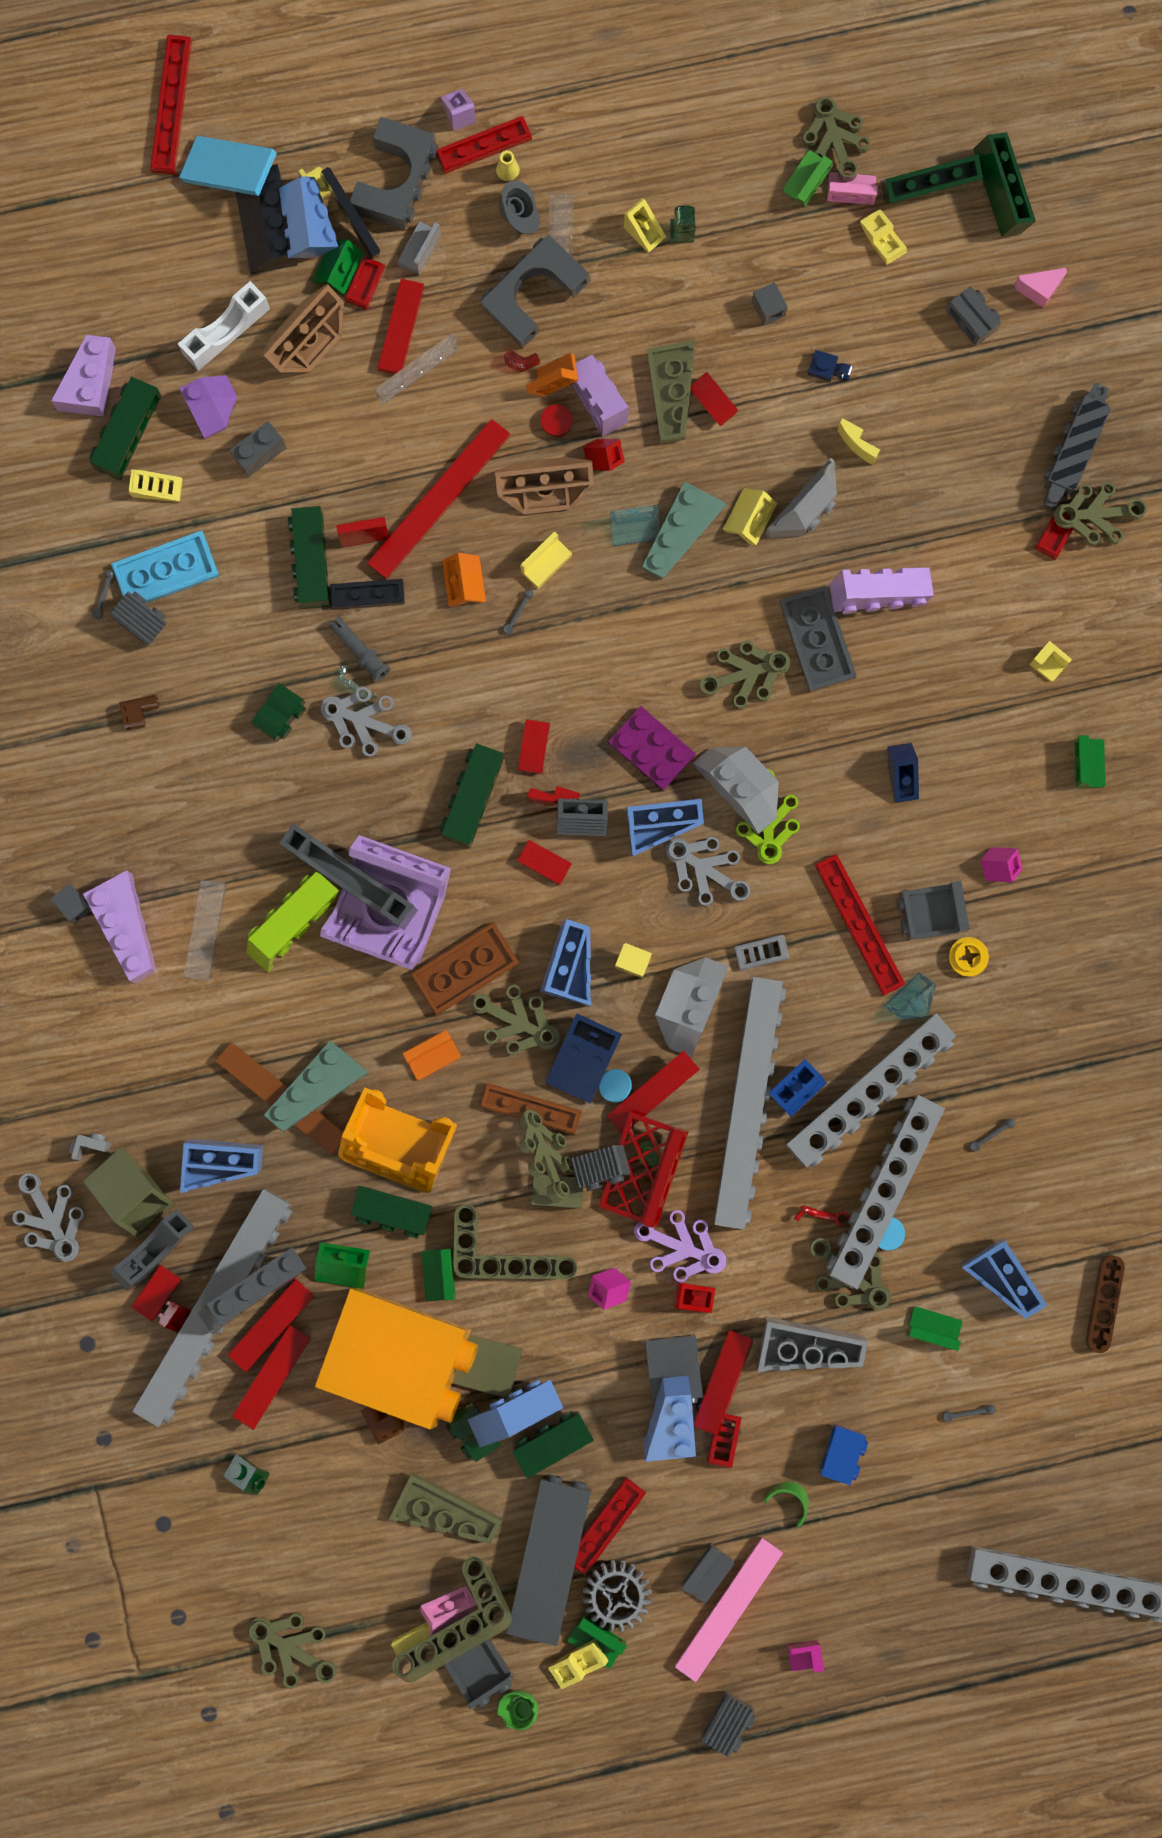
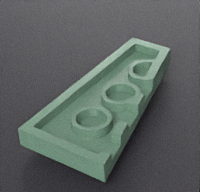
M684 481L641 569L663 579L727 503Z
M330 1040L264 1114V1117L280 1131L285 1132L318 1107L330 1101L331 1098L346 1090L357 1080L366 1076L368 1072Z

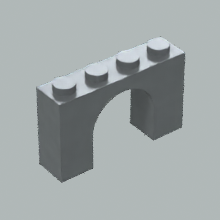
M380 117L373 136L375 149L403 158L410 165L411 173L404 184L390 190L380 189L357 181L350 201L359 216L405 230L407 224L413 221L415 214L413 207L415 202H419L423 192L421 185L423 180H427L431 169L429 163L431 158L435 159L437 155L438 144H436L435 134Z
M549 234L544 239H538L533 245V250L527 256H521L515 264L516 267L510 273H504L498 281L499 284L493 290L491 288L483 294L482 301L480 302L482 309L522 349L539 333L538 325L516 303L517 291L525 280L537 275L548 276L554 279L573 298L591 282L589 273Z
M292 1247L207 1303L198 1314L213 1335L273 1291L277 1292L296 1279L306 1267Z

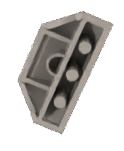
M832 458L826 462L767 528L766 536L768 538L804 536L807 531L812 533L821 522L818 520L823 513L828 515L836 505L834 501L837 495L835 462Z
M746 746L710 748L692 763L757 834L776 820L779 781Z
M704 957L673 970L655 1014L668 1049L678 1053L685 1051L690 1058L692 1057L721 988L728 966Z

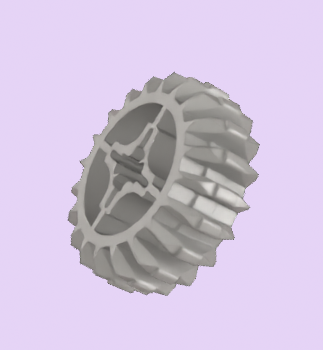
M611 1560L610 1569H607L605 1563H601L602 1573L595 1568L592 1570L596 1579L587 1577L586 1582L592 1585V1587H583V1592L590 1594V1596L583 1597V1603H591L586 1608V1613L595 1611L591 1620L595 1622L601 1618L599 1627L603 1628L609 1622V1631L613 1632L614 1625L619 1624V1630L623 1632V1623H627L629 1628L632 1629L634 1628L633 1618L638 1623L642 1622V1618L638 1614L639 1612L645 1615L648 1614V1609L643 1604L651 1605L652 1601L644 1596L650 1595L652 1591L651 1588H643L649 1583L648 1578L639 1580L643 1575L642 1570H638L635 1574L633 1573L635 1564L631 1563L627 1570L625 1569V1560H621L620 1568H616L615 1560ZM623 1576L615 1585L602 1583L608 1577ZM630 1580L633 1581L639 1592L637 1602L626 1593ZM622 1587L621 1594L624 1599L618 1598L613 1603V1595H610V1592L617 1593ZM597 1589L608 1598L605 1611L599 1607L596 1601ZM619 1607L632 1608L630 1612L624 1615H612Z

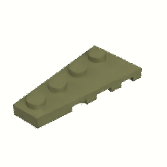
M412 1472L389 1520L410 1523V1525L416 1527H428L438 1532H449L457 1534L459 1537L491 1544L503 1518Z

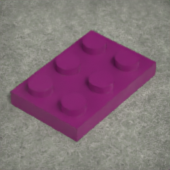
M642 706L637 709L608 742L610 746L662 791L669 786L696 755L695 752Z

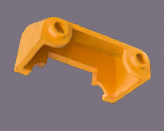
M364 1087L342 1134L338 1154L343 1161L419 1192L429 1193L434 1186L457 1124L446 1117L435 1118L431 1124L386 1106V1099L382 1092Z

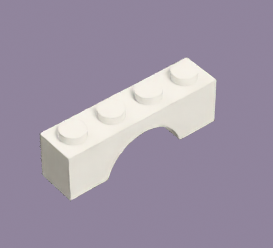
M251 281L248 282L232 296L228 308L215 322L204 328H195L178 343L182 354L199 371L270 310L267 298Z

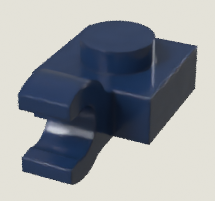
M815 350L808 375L829 382L832 376L849 381L853 366L845 363L838 364V356Z

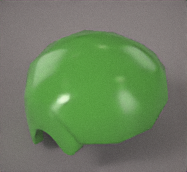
M521 1689L510 1691L499 1700L497 1715L502 1717L506 1727L518 1731L526 1730L538 1718V1703L529 1692Z

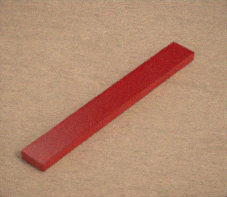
M491 419L367 562L368 566L387 580L507 441L510 433Z

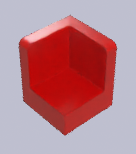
M596 439L583 447L586 460L592 461L593 470L611 471L625 462L620 439Z

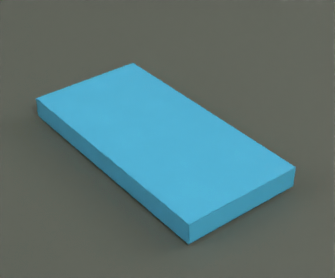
M197 136L179 178L184 183L259 196L277 153L272 148Z
M202 530L111 563L122 596L127 592L133 594L135 591L146 600L144 604L220 577Z

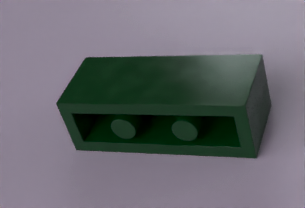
M359 1186L351 1215L356 1216V1222L370 1225V1222L374 1221L380 1223L379 1228L394 1232L395 1228L405 1230L403 1235L418 1239L419 1234L425 1235L433 1206Z
M571 1410L559 1417L561 1422L551 1426L548 1423L537 1430L538 1435L529 1439L528 1436H525L514 1443L516 1447L512 1452L527 1479L594 1441L580 1412L574 1414Z

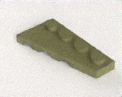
M694 340L647 349L662 444L686 439L695 351Z

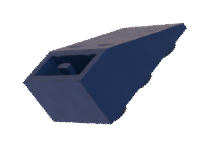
M576 1013L545 1083L591 1104L622 1034Z

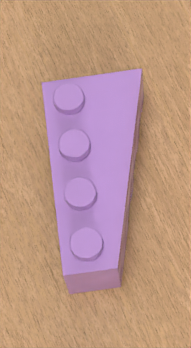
M901 568L896 573H893L891 569H881L873 574H870L869 569H860L859 572L851 574L850 570H842L829 584L834 612L842 611V614H852L857 612L858 609L873 612L880 610V607L888 606L889 609L893 610L902 608L907 604H912V607H921L926 605L934 596L929 568Z
M126 870L83 895L129 981L137 983L157 971L139 905L138 894L134 885L133 874Z

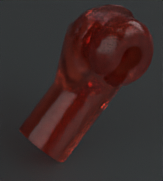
M507 351L504 355L505 364L518 372H524L541 364L537 353L525 358L514 351Z

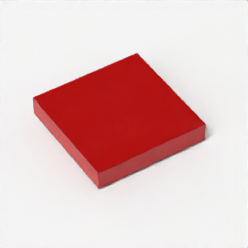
M385 517L336 526L342 548L384 541L389 538Z

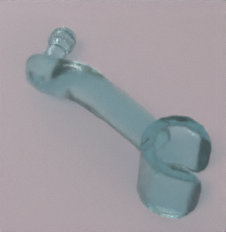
M341 666L340 677H337L338 682L356 692L360 686L352 680L344 678L347 668ZM362 690L360 696L366 699L368 692ZM372 692L371 698L377 699L378 696ZM367 701L364 702L365 705H366V707L372 705V704H368Z

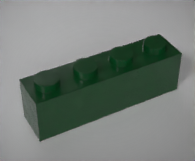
M1008 133L989 134L973 148L974 154L979 155L983 182L1001 237L1020 235L1036 222Z
M974 155L881 180L880 183L886 205L981 180L983 175L979 155Z
M132 376L128 383H124L120 393L121 398L118 404H114L112 407L111 419L108 425H104L102 428L100 442L97 447L95 446L92 449L89 457L90 463L95 470L120 481L161 398L157 387Z
M321 506L291 508L292 516L288 517L289 531H293L294 540H290L291 555H295V564H291L292 577L297 578V587H293L294 601L299 602L301 609L330 607L324 520Z
M477 743L474 749H469L465 759L468 766L465 772H460L457 780V785L460 786L457 795L452 794L448 804V808H451L448 818H443L439 830L442 831L443 839L471 848L502 766L504 753Z

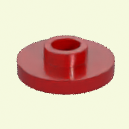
M551 405L541 415V426L550 436H564L572 427V414L563 405Z

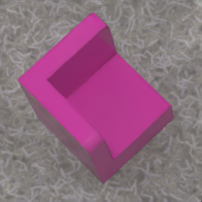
M992 847L981 859L986 881L1012 883L1023 870L1017 848Z
M616 1268L606 1270L592 1276L587 1296L603 1310L626 1301L631 1281Z
M818 1640L787 1645L792 1671L813 1669L814 1673L824 1671Z

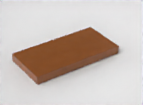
M492 922L410 973L434 1014L438 1016L518 966L520 962L496 924Z

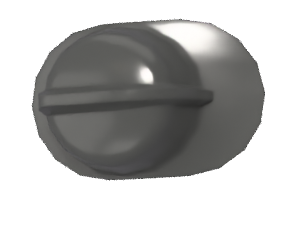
M509 181L502 190V197L499 202L500 214L516 231L526 235L534 234L540 226V218L533 192L529 186L521 181Z

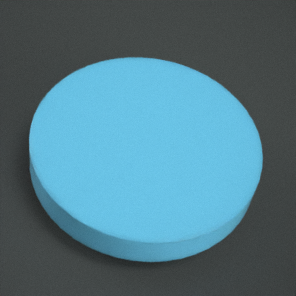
M612 1069L606 1072L599 1084V1090L603 1098L613 1103L621 1102L627 1098L632 1088L629 1075L619 1069Z
M892 1217L878 1246L880 1249L890 1251L902 1245L905 1239V1229L899 1220Z

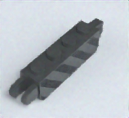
M1095 383L1089 394L1085 395L1081 402L1076 401L1071 412L1072 415H1075L1072 423L1067 422L1062 436H1065L1063 444L1058 443L1053 453V457L1056 458L1054 465L1049 464L1043 477L1047 479L1044 488L1048 489L1044 498L1045 507L1050 509L1056 507L1063 496L1072 495L1078 487L1110 413V407L1105 403L1109 388Z

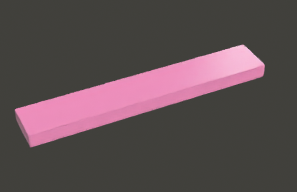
M763 1537L760 1538L675 1664V1668L697 1682L782 1556L783 1552Z

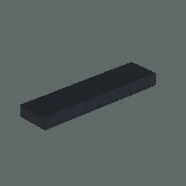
M325 168L321 171L320 177L370 259H375L380 254L379 247L331 168Z

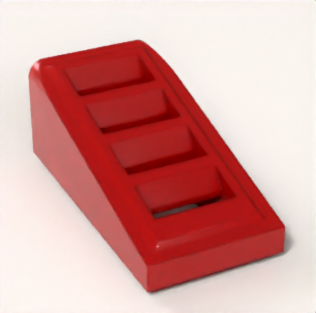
M726 1414L724 1422L734 1423V1429L722 1426L720 1431L733 1434L732 1439L712 1434L706 1463L726 1468L733 1467L742 1417ZM716 1442L731 1444L730 1449L718 1447ZM714 1452L728 1454V1459L714 1457Z

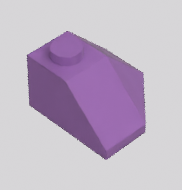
M226 375L201 377L179 388L205 439L227 429L232 408L235 406L238 397Z

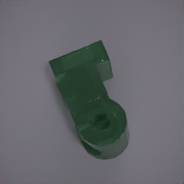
M689 205L678 206L674 209V219H670V243H694L696 230L695 207Z

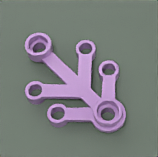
M680 1210L672 1211L669 1219L675 1225L681 1241L654 1230V1227H648L649 1234L642 1236L639 1230L645 1225L641 1222L637 1223L634 1228V1234L637 1239L641 1241L651 1239L677 1250L663 1257H654L650 1262V1267L655 1272H661L666 1266L690 1256L700 1260L686 1268L677 1267L673 1272V1276L678 1282H684L689 1276L703 1270L709 1273H719L726 1266V1256L720 1249L713 1247L707 1232L708 1225L703 1220L694 1222L693 1231L699 1235L704 1251L694 1247L684 1223L685 1215ZM675 1213H680L682 1216V1220L678 1223L672 1219ZM698 1223L705 1225V1230L701 1233L696 1231ZM712 1256H716L719 1260L715 1266L709 1263V1259ZM657 1259L663 1263L660 1269L653 1267V1262ZM680 1269L686 1273L683 1279H678L676 1276L677 1271Z

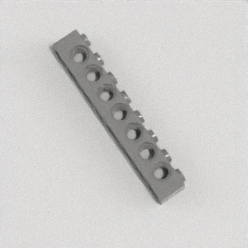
M937 1013L932 1015L787 1142L785 1146L804 1168L809 1165L814 1168L824 1159L822 1154L828 1148L832 1152L842 1143L840 1138L848 1132L851 1135L861 1126L859 1123L861 1119L865 1116L869 1119L880 1110L877 1106L884 1099L886 1102H889L898 1094L896 1089L902 1083L905 1086L911 1083L917 1077L915 1072L922 1067L924 1070L935 1061L933 1056L939 1051L945 1053L954 1045L951 1040L956 1035ZM924 1037L932 1039L934 1043L932 1050L923 1048L922 1040ZM906 1053L912 1054L915 1058V1064L912 1067L905 1065L903 1062V1057ZM891 1069L896 1073L897 1078L894 1083L886 1081L884 1076L886 1070ZM870 1085L878 1090V1096L874 1100L866 1095V1089ZM850 1102H855L859 1105L860 1110L856 1116L850 1115L847 1111V1106ZM832 1118L838 1119L841 1123V1128L838 1132H832L829 1129L828 1123ZM814 1134L822 1138V1146L818 1149L810 1145V1138Z
M920 1095L915 1096L913 1099H908L903 1108V1112L906 1114L902 1122L897 1121L892 1131L895 1137L892 1143H887L882 1151L881 1156L884 1159L881 1166H875L870 1176L873 1182L870 1188L866 1187L860 1196L859 1201L862 1202L859 1211H853L848 1222L851 1224L848 1233H843L839 1239L837 1246L840 1247L837 1256L832 1255L826 1269L829 1270L828 1277L854 1290L858 1289L945 1108ZM913 1117L921 1120L922 1128L920 1130L912 1128L911 1119ZM902 1139H906L911 1143L909 1153L901 1150L900 1142ZM892 1161L900 1165L901 1170L898 1175H893L889 1171V1165ZM880 1184H885L889 1187L890 1193L887 1198L879 1195L878 1187ZM870 1206L877 1208L879 1212L876 1220H871L867 1216V1210ZM859 1229H864L868 1234V1239L865 1243L859 1242L856 1238V1232ZM849 1251L854 1252L857 1256V1262L853 1266L848 1265L845 1261V1255Z
M971 1546L967 1577L973 1581L975 1586L988 1588V1584L996 1585L998 1590L1013 1593L1014 1589L1022 1590L1023 1595L1038 1598L1039 1594L1049 1596L1048 1600L1064 1603V1599L1073 1600V1604L1076 1606L1089 1608V1604L1098 1605L1099 1610L1114 1613L1115 1609L1124 1610V1615L1139 1618L1140 1614L1149 1615L1150 1620L1162 1623V1583ZM995 1564H1000L1002 1568L1001 1573L996 1577L991 1576V1567ZM1025 1569L1027 1572L1026 1578L1020 1582L1016 1581L1015 1575L1017 1571ZM1046 1574H1051V1583L1048 1586H1042L1041 1578ZM1071 1579H1076V1588L1073 1591H1067V1582ZM1096 1584H1101V1593L1098 1596H1092V1587ZM1121 1589H1126L1127 1597L1123 1601H1118L1117 1593ZM1147 1594H1151V1604L1148 1606H1143V1597Z

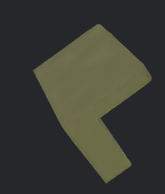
M539 1175L534 1177L532 1205L582 1208L583 1188H578L575 1177L559 1176L560 1181H564L569 1186L570 1193L565 1200L554 1203L549 1199L546 1191L548 1185L552 1184L549 1175Z

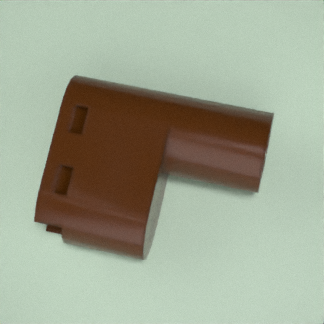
M154 694L120 702L122 719L127 730L146 727L143 712L160 708L157 695Z
M368 1406L361 1410L378 1445L404 1431L400 1418L388 1415L382 1419L378 1410Z

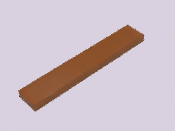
M233 1042L227 1046L216 1060L219 1065L270 1106L288 1088ZM314 1110L295 1124L297 1128L331 1155L340 1146L343 1131L317 1110Z

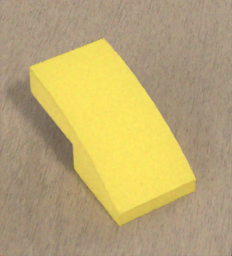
M881 209L860 221L865 234L886 265L907 253V247L895 234L893 224Z
M842 418L838 427L840 436L853 452L873 465L880 449L860 439L863 429Z
M594 1639L564 1655L549 1665L548 1669L560 1688L564 1689L581 1681L586 1674L604 1667L608 1659Z

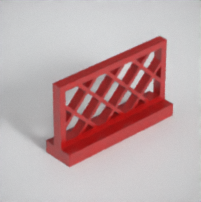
M629 1112L619 1145H623L625 1148L626 1145L633 1142L639 1155L627 1160L630 1167L629 1170L631 1171L630 1180L622 1184L617 1183L614 1188H612V1185H609V1181L606 1182L599 1207L639 1221L651 1228L658 1226L689 1131L634 1112ZM634 1119L642 1121L647 1130L636 1137L631 1129ZM660 1128L670 1131L667 1141L658 1145L652 1132ZM649 1134L654 1148L643 1153L637 1140ZM665 1146L662 1153L660 1148ZM656 1150L660 1162L658 1166L650 1169L645 1156ZM641 1158L647 1171L635 1177L630 1163ZM648 1174L653 1184L650 1190L643 1193L637 1179ZM633 1182L639 1195L627 1200L622 1187ZM615 1190H618L624 1202L618 1206L607 1203L609 1194ZM641 1198L645 1206L642 1216L633 1213L629 1203Z

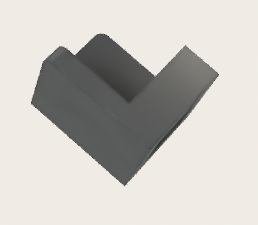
M775 283L753 292L752 303L764 326L786 316L787 305Z
M71 884L66 885L50 899L69 922L76 924L91 911L87 901L82 898Z

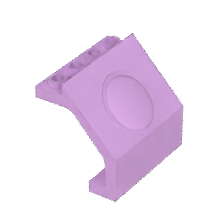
M359 835L350 847L349 856L352 857L351 864L413 904L418 909V912L406 929L402 930L342 888L333 913L321 928L320 937L413 970L416 963L419 964L444 901L451 868Z

